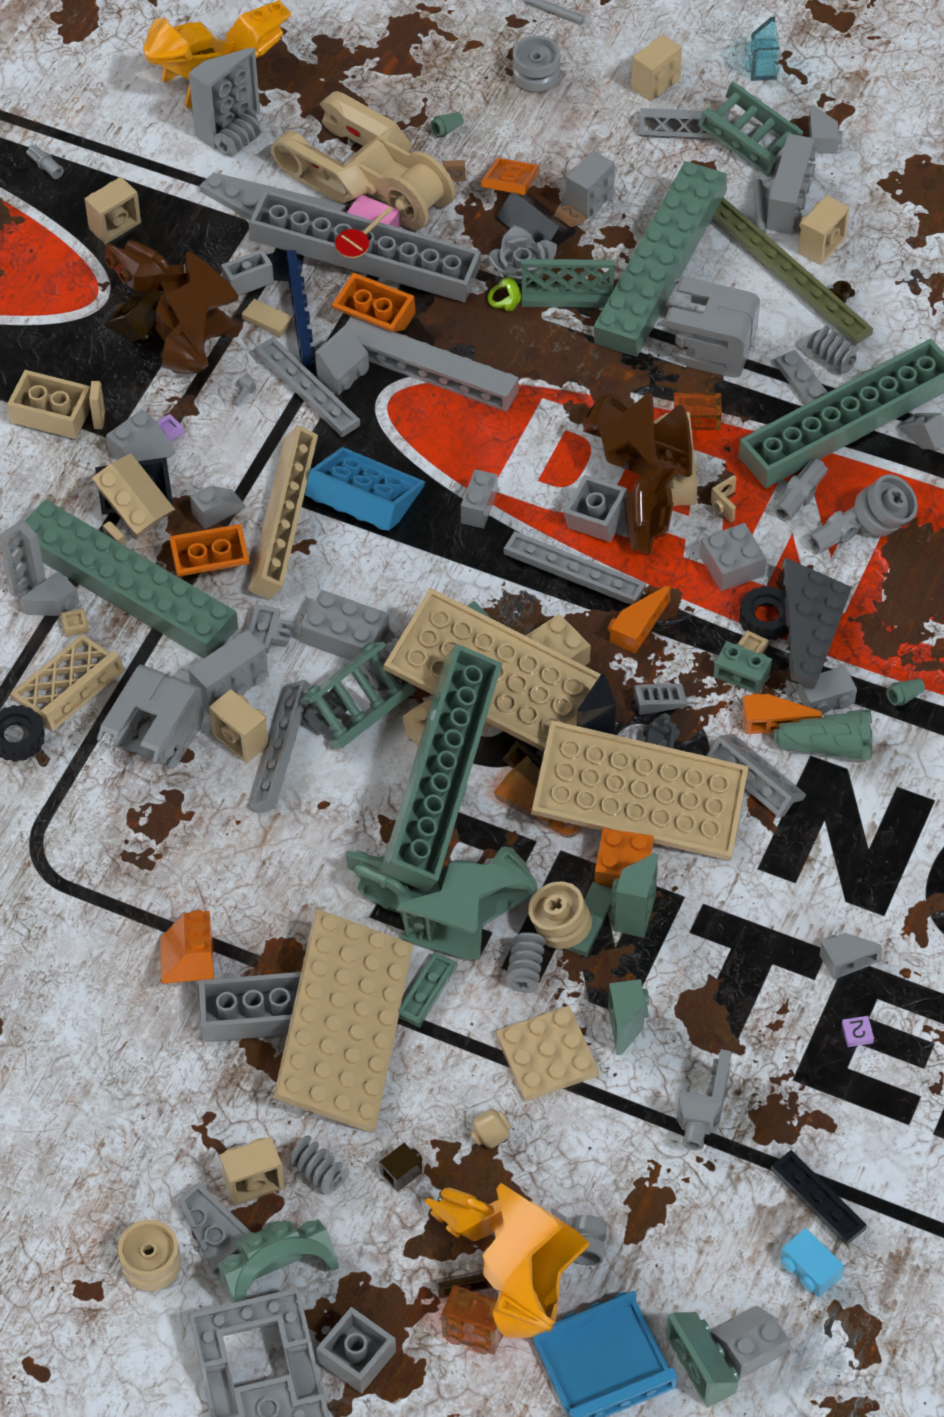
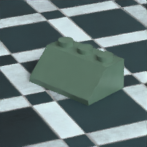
M653 853L622 869L620 879L615 878L612 888L613 898L611 907L613 909L610 919L615 921V932L645 937L656 897L659 854Z
M696 1312L671 1313L667 1319L666 1339L706 1407L708 1408L736 1394L739 1376L733 1366L729 1367L724 1360L725 1353L718 1342L714 1343L711 1338V1329L706 1320H701Z

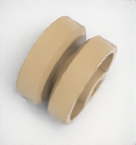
M563 881L551 882L534 893L529 902L528 914L537 933L545 939V944L548 947L555 949L571 948L588 936L592 927V916L580 890L573 884Z
M158 1220L136 1222L127 1228L119 1239L118 1256L124 1278L131 1286L141 1291H157L166 1288L175 1281L180 1272L181 1254L175 1232L167 1224Z

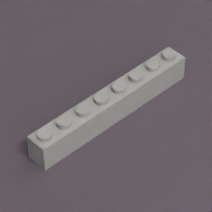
M352 316L346 323L351 327L368 352L369 362L505 412L508 411L519 392V377L511 373H505L489 365H483L467 357H461L448 350H442L426 342L409 338L404 334L391 332Z

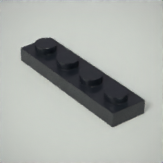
M792 1150L771 1165V1171L846 1246L866 1230L867 1224Z

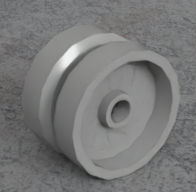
M529 36L516 43L513 48V79L519 87L531 92H542L551 89L557 84L560 79V48L556 42L544 36Z
M891 474L881 476L871 485H868L857 495L855 500V511L860 523L868 531L878 536L891 535L916 516L918 509L917 498L910 485L902 478Z

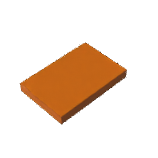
M498 157L482 178L481 187L525 195L539 175L540 166Z

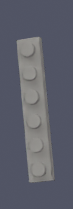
M271 337L255 348V354L341 437L360 426V419L277 339Z
M514 531L504 547V554L630 605L639 601L646 587V583L516 531Z
M305 679L286 685L250 807L256 813L275 809L278 803V797L305 708V704H302L300 699L306 696L305 691L311 687V684Z

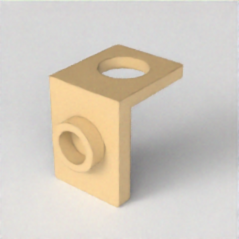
M735 475L713 487L711 492V504L718 514H722L730 523L735 521L736 506L727 496L735 492ZM730 484L728 489L722 493L723 488Z

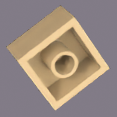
M662 34L634 55L632 60L631 88L651 102L657 96L662 95L671 85L676 84L681 77L682 47Z
M122 177L108 183L103 188L84 198L89 229L104 244L141 223L137 191Z
M828 195L821 202L818 201L814 205L812 212L808 216L805 215L799 224L801 231L798 238V253L822 265L846 238L850 207Z
M230 689L209 706L212 734L244 762H250L269 746L265 714L260 709H254L242 694L238 695Z
M271 1137L265 1139L258 1138L248 1145L239 1148L232 1147L219 1154L223 1180L233 1206L285 1188L282 1163Z

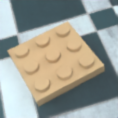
M570 1005L496 1030L497 1040L525 1102L599 1076V1069Z

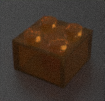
M453 1285L441 1314L442 1337L454 1345L464 1344L470 1346L477 1353L495 1355L503 1335L498 1330L493 1317V1310L497 1300Z

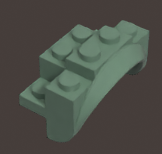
M319 1219L307 1221L297 1229L290 1221L284 1220L282 1222H273L266 1229L257 1233H248L241 1240L236 1241L235 1244L239 1254L230 1255L224 1261L218 1263L219 1271L216 1273L220 1283L227 1291L230 1302L235 1303L245 1300L248 1288L253 1280L303 1259L302 1254L320 1257L327 1272L330 1270L334 1271L339 1266L327 1229Z

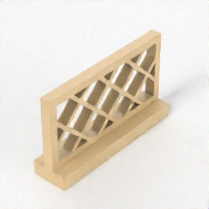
M82 634L11 692L10 695L20 705H24L27 708L30 707L34 712H37L46 727L53 732L125 672L119 654L114 651L109 653ZM83 644L89 647L88 652L76 653V650ZM103 657L99 663L92 664V658ZM88 659V665L75 666V660ZM63 661H71L70 667L58 668V665ZM87 672L81 678L74 679V673ZM70 674V679L57 681V675ZM53 675L52 682L40 683L44 676ZM69 687L63 693L56 694V688ZM52 689L51 695L39 696V690ZM26 691H34V697L23 698L21 695ZM50 702L42 710L38 708V703Z

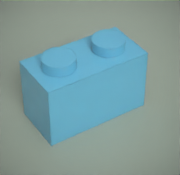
M807 1228L797 1234L781 1250L780 1260L782 1266L789 1273H794L808 1292H813L818 1297L843 1277L845 1265Z

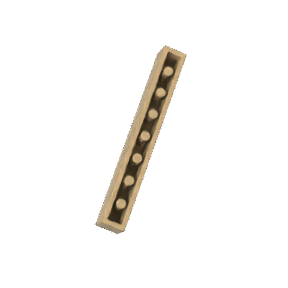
M299 425L284 438L248 588L249 591L268 600L284 584L318 438L317 434Z

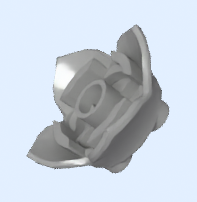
M513 225L505 233L501 249L492 250L488 259L505 278H514L517 284H522V259H554L557 244L548 240L536 243L527 230ZM526 267L532 273L539 270L536 267Z

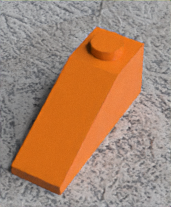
M666 585L623 609L617 618L611 620L608 626V631L610 632L609 642L636 654L670 602L671 587Z
M754 693L743 696L742 714L745 734L773 733L775 729H779L780 724L799 722L800 719L822 718V713L819 710L770 694Z

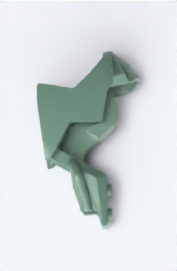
M501 847L490 864L483 865L475 861L465 860L450 862L442 868L438 882L428 892L421 889L409 890L407 883L380 873L385 856L368 855L361 851H346L345 854L348 869L355 872L356 876L360 878L358 891L361 895L388 911L392 910L401 914L405 932L400 936L402 940L460 959L479 960L481 956L483 926L532 897L537 890V882L526 863L510 847Z

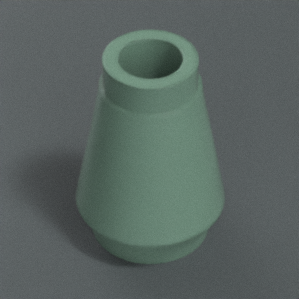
M460 112L435 116L430 122V128L436 137H445L462 125L464 119Z
M920 678L894 682L887 688L888 700L894 706H903L925 691L924 682Z

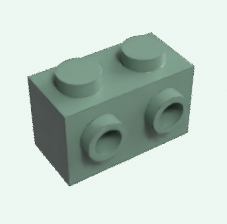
M726 641L714 663L713 677L759 694L771 673L772 658L767 657L763 653L748 650L739 644Z

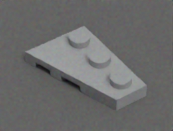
M197 1182L178 1201L215 1275L219 1271L218 1263L224 1261L230 1255L239 1254L235 1242L252 1232L206 1188Z

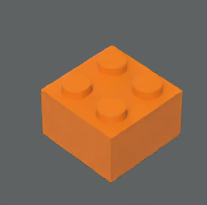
M603 828L594 882L612 889L615 878L620 879L622 869L653 854L654 836Z

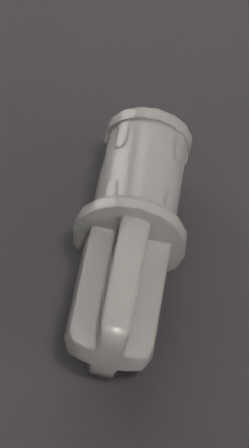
M30 145L28 147L27 155L37 163L40 169L48 172L53 179H58L62 176L64 172L63 167L58 165L50 154H46L37 145Z

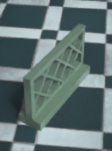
M522 259V307L604 308L614 290L615 260ZM526 267H536L539 270L532 273ZM561 268L562 270L558 273H555L551 269ZM583 268L585 270L579 274L574 269ZM599 268H610L603 274L597 271ZM547 274L550 278L544 281L540 276ZM569 274L574 278L567 281L562 277ZM592 274L597 278L589 281L585 277Z

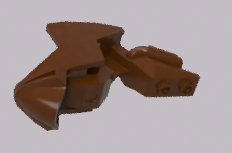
M129 241L124 249L107 244L105 262L109 268H113L118 273L123 283H127L136 292H146L154 288L157 291H164L156 308V331L165 341L162 368L170 369L174 373L179 374L199 373L208 366V359L204 351L206 340L237 328V324L217 308L239 299L234 288L209 264L193 252L186 254V263L184 265L170 266L168 261L159 252L138 242Z
M609 393L600 397L587 411L582 420L583 432L602 439L608 463L641 475L626 499L624 508L631 549L649 555L652 551L654 537H664L669 531L674 503L672 502V491L668 484L676 474H682L685 477L692 475V443L689 420L685 407L677 405L655 424L653 394L647 393L629 408L616 395Z

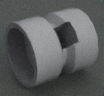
M580 1215L573 1218L572 1228L580 1232L590 1243L589 1247L573 1261L574 1263L595 1266L603 1262L605 1249L603 1242L606 1240L608 1224L604 1219L592 1215Z

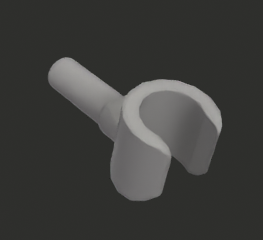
M249 375L243 376L239 384L243 389L233 402L235 406L240 404L248 392L252 393L256 389L254 379Z

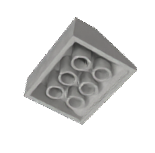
M250 47L206 60L197 67H194L189 73L195 135L214 149L217 147L214 143V135L219 133L221 129H224L234 119H237L245 110H250L255 115L260 113L254 48Z

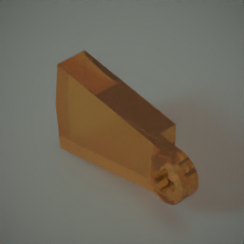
M526 756L506 775L493 792L496 799L565 838L575 837L581 831L582 826L573 824V828L566 827L564 829L565 826L562 821L531 814L540 770Z

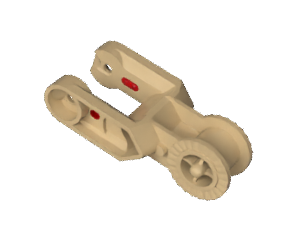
M339 91L332 92L319 105L325 111L322 123L331 133L338 137H348L363 146L346 162L342 164L310 146L304 137L294 131H286L271 145L274 160L290 176L337 203L342 204L365 195L400 210V225L405 226L407 229L417 231L422 229L428 223V209L432 205L445 207L455 199L456 192L453 180L439 161L421 151L409 153L412 144L396 122Z

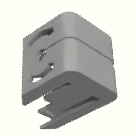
M684 276L674 280L673 283L678 284L676 292L691 295L692 303L706 306L703 314L671 307L667 312L665 320L657 323L659 326L693 334L690 337L676 333L675 343L681 348H684V346L688 347L686 354L677 353V358L686 367L732 378L741 376L758 329L760 298L752 292Z
M140 664L101 724L97 740L101 741L104 734L109 733L112 738L117 736L113 747L117 748L120 746L153 759L152 762L156 763V761L164 763L168 765L167 768L169 769L175 768L203 723L204 709L201 688ZM144 717L151 718L150 723L147 721L141 726L138 732V739L133 740V732L136 726L144 720Z

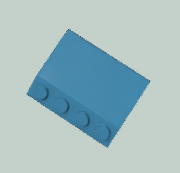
M341 447L310 470L305 496L312 498L317 503L327 504L336 511L348 513L357 520L374 524L378 529L389 531L400 522L424 487L425 481Z

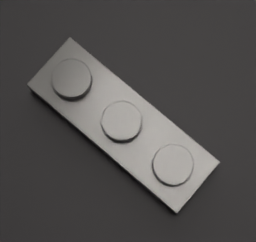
M796 350L775 358V365L805 405L828 393Z

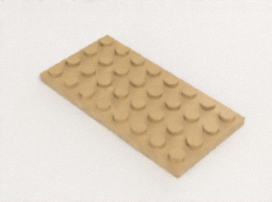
M432 588L428 590L383 667V670L434 695L445 658L456 644L501 662L502 667L485 722L542 751L545 750L551 720L577 726V710L601 675Z
M551 720L531 814L603 831V828L653 835L654 843L730 861L733 855L749 766Z
M320 909L314 913L273 1096L274 1099L370 1133L376 1129L399 1017L398 1011L401 1007L413 948L412 943Z

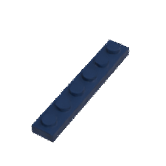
M296 250L287 251L286 269L300 363L308 370H311V361L315 360L314 346L310 347V343L313 342L312 329L307 328V325H310L309 311H305V308H307V295L302 294V290H305L304 277L299 275V273H302L301 259L297 260Z

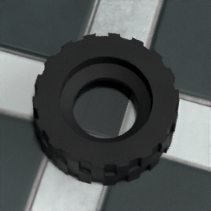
M773 586L756 587L752 591L747 592L740 606L739 620L743 630H748L767 640H777V638L785 636L789 632L786 624V593L780 588L777 589ZM770 605L777 608L779 616L775 621L765 622L756 618L755 610L758 606Z
M10 705L11 707H4L0 711V757L7 761H24L29 757L35 756V753L42 749V744L44 745L45 732L43 722L39 714L34 712L32 708H27L24 705ZM23 724L28 728L29 734L27 738L20 742H9L4 737L6 728L11 725Z

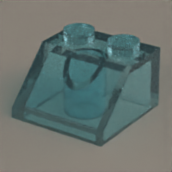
M770 17L751 34L750 43L746 45L747 57L749 59H745V70L750 72L751 81L777 80L780 47L775 17Z

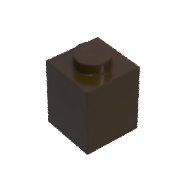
M404 1142L379 1161L380 1174L398 1192L422 1174V1156L415 1148L410 1149Z

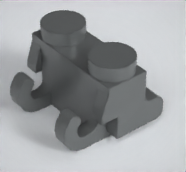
M333 688L322 695L334 715L338 718H341L348 711ZM315 703L303 713L305 721L317 732L320 731L324 734L330 728V725Z
M664 713L644 727L643 735L646 737L647 743L674 749V742L678 739L680 730L676 728V724L670 722V715Z

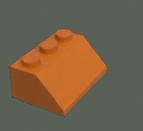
M354 272L331 305L335 310L391 332L405 330L416 313L413 295Z
M241 524L169 537L175 572L178 577L250 564Z
M194 910L190 913H183L160 938L161 984L214 979L213 935L210 911Z

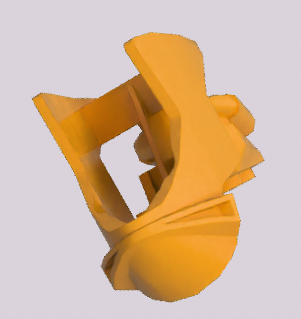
M280 0L243 13L226 33L225 41L217 37L211 29L199 21L172 27L165 17L155 19L144 44V56L148 62L164 67L161 78L163 83L178 75L189 80L191 70L209 59L250 47L255 49L256 58L262 57L281 40L283 32L280 25L291 16V12ZM190 83L184 101L186 108H192Z
M500 1183L496 1189L498 1200L489 1205L477 1200L476 1197L451 1187L442 1190L440 1196L443 1199L440 1202L427 1198L425 1203L432 1208L430 1214L441 1223L445 1221L448 1224L446 1229L455 1237L459 1238L462 1235L471 1241H477L495 1232V1240L485 1250L482 1257L484 1259V1277L494 1289L500 1292L493 1310V1317L498 1330L506 1338L513 1339L531 1338L545 1332H551L554 1328L553 1325L556 1323L561 1274L589 1247V1241L580 1232L534 1202L528 1201L503 1183Z

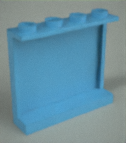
M635 1290L629 1293L621 1292L605 1303H594L587 1310L578 1314L575 1312L569 1313L553 1325L554 1328L551 1332H545L533 1337V1345L567 1417H608L677 1388L678 1377L673 1367L669 1369L636 1302L637 1294Z

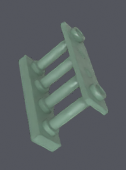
M732 81L725 95L728 99L716 112L707 107L702 112L698 126L769 177L779 159L776 155L785 146L788 134L802 136L804 131L750 94L745 88ZM736 104L746 112L732 125L722 117ZM754 117L763 125L750 138L740 130ZM772 130L781 138L767 150L758 142Z
M371 641L360 649L362 652L319 686L315 684L305 691L306 696L300 699L302 704L314 702L332 728L333 737L327 741L332 749H342L416 691L411 683L401 684L396 682L391 673L383 670L385 663L378 652L386 646L384 642L374 643ZM368 659L371 660L389 687V693L383 698L377 695L359 668ZM350 673L370 701V708L365 712L359 710L341 683V680ZM332 687L352 716V722L346 727L340 724L322 697Z

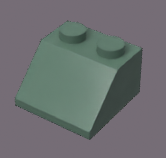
M641 979L609 983L608 1011L617 1055H622L644 1028V1018L648 1017L647 1005H649V994L647 989H643Z

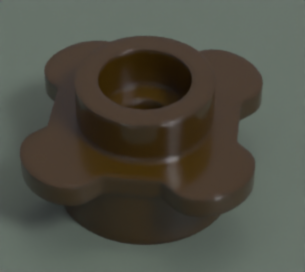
M837 281L834 283L833 288L829 289L844 303H846L848 298L855 296V290L851 289V285L847 281Z

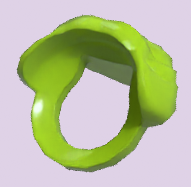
M510 277L501 279L499 284L494 286L488 294V302L492 307L498 309L504 307L508 312L513 311L522 298L517 282L514 278ZM500 288L507 289L510 296L500 302L493 301V294L496 290Z

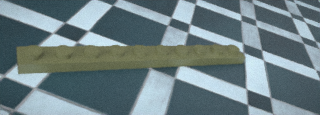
M723 197L712 218L713 221L855 346L873 334V328Z

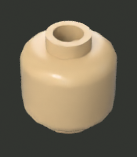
M491 1108L472 1121L475 1130L471 1132V1135L479 1146L484 1143L487 1148L493 1149L510 1137L509 1130L512 1126L501 1110L497 1112Z

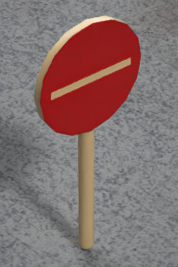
M391 206L388 207L363 232L356 229L341 232L335 241V247L339 254L346 258H357L364 255L369 249V239L366 234L387 216L393 208Z

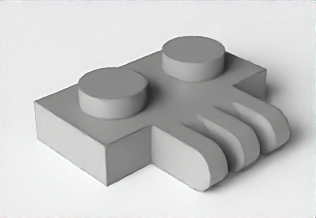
M256 604L248 631L266 648V653L268 654L271 644L287 646L294 623L279 619V608Z

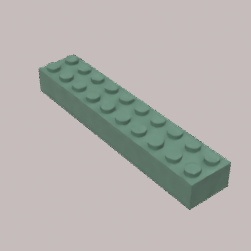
M684 161L593 326L595 344L638 357L676 286L673 281L681 277L727 192L726 173Z
M932 339L915 346L741 438L738 457L765 488L770 487L803 469L810 459L815 460L817 458L820 460L943 394L944 352Z
M45 499L25 520L38 536L42 562L59 571L64 576L200 657L206 658L222 647L238 629L237 612L48 500Z
M456 644L447 654L380 873L426 892L438 882L502 667L501 662L459 644Z

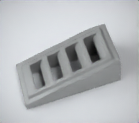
M641 684L634 686L633 695L639 715L688 707L682 684ZM677 692L679 699H674L672 693ZM667 694L669 700H665L663 695ZM654 696H658L659 700H655Z

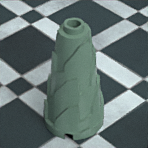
M871 710L847 711V713L824 715L822 718L800 719L799 722L780 724L779 729L774 730L775 744H779L782 749L799 750V752L822 753L825 756L872 760L873 739L871 725H869L872 724Z

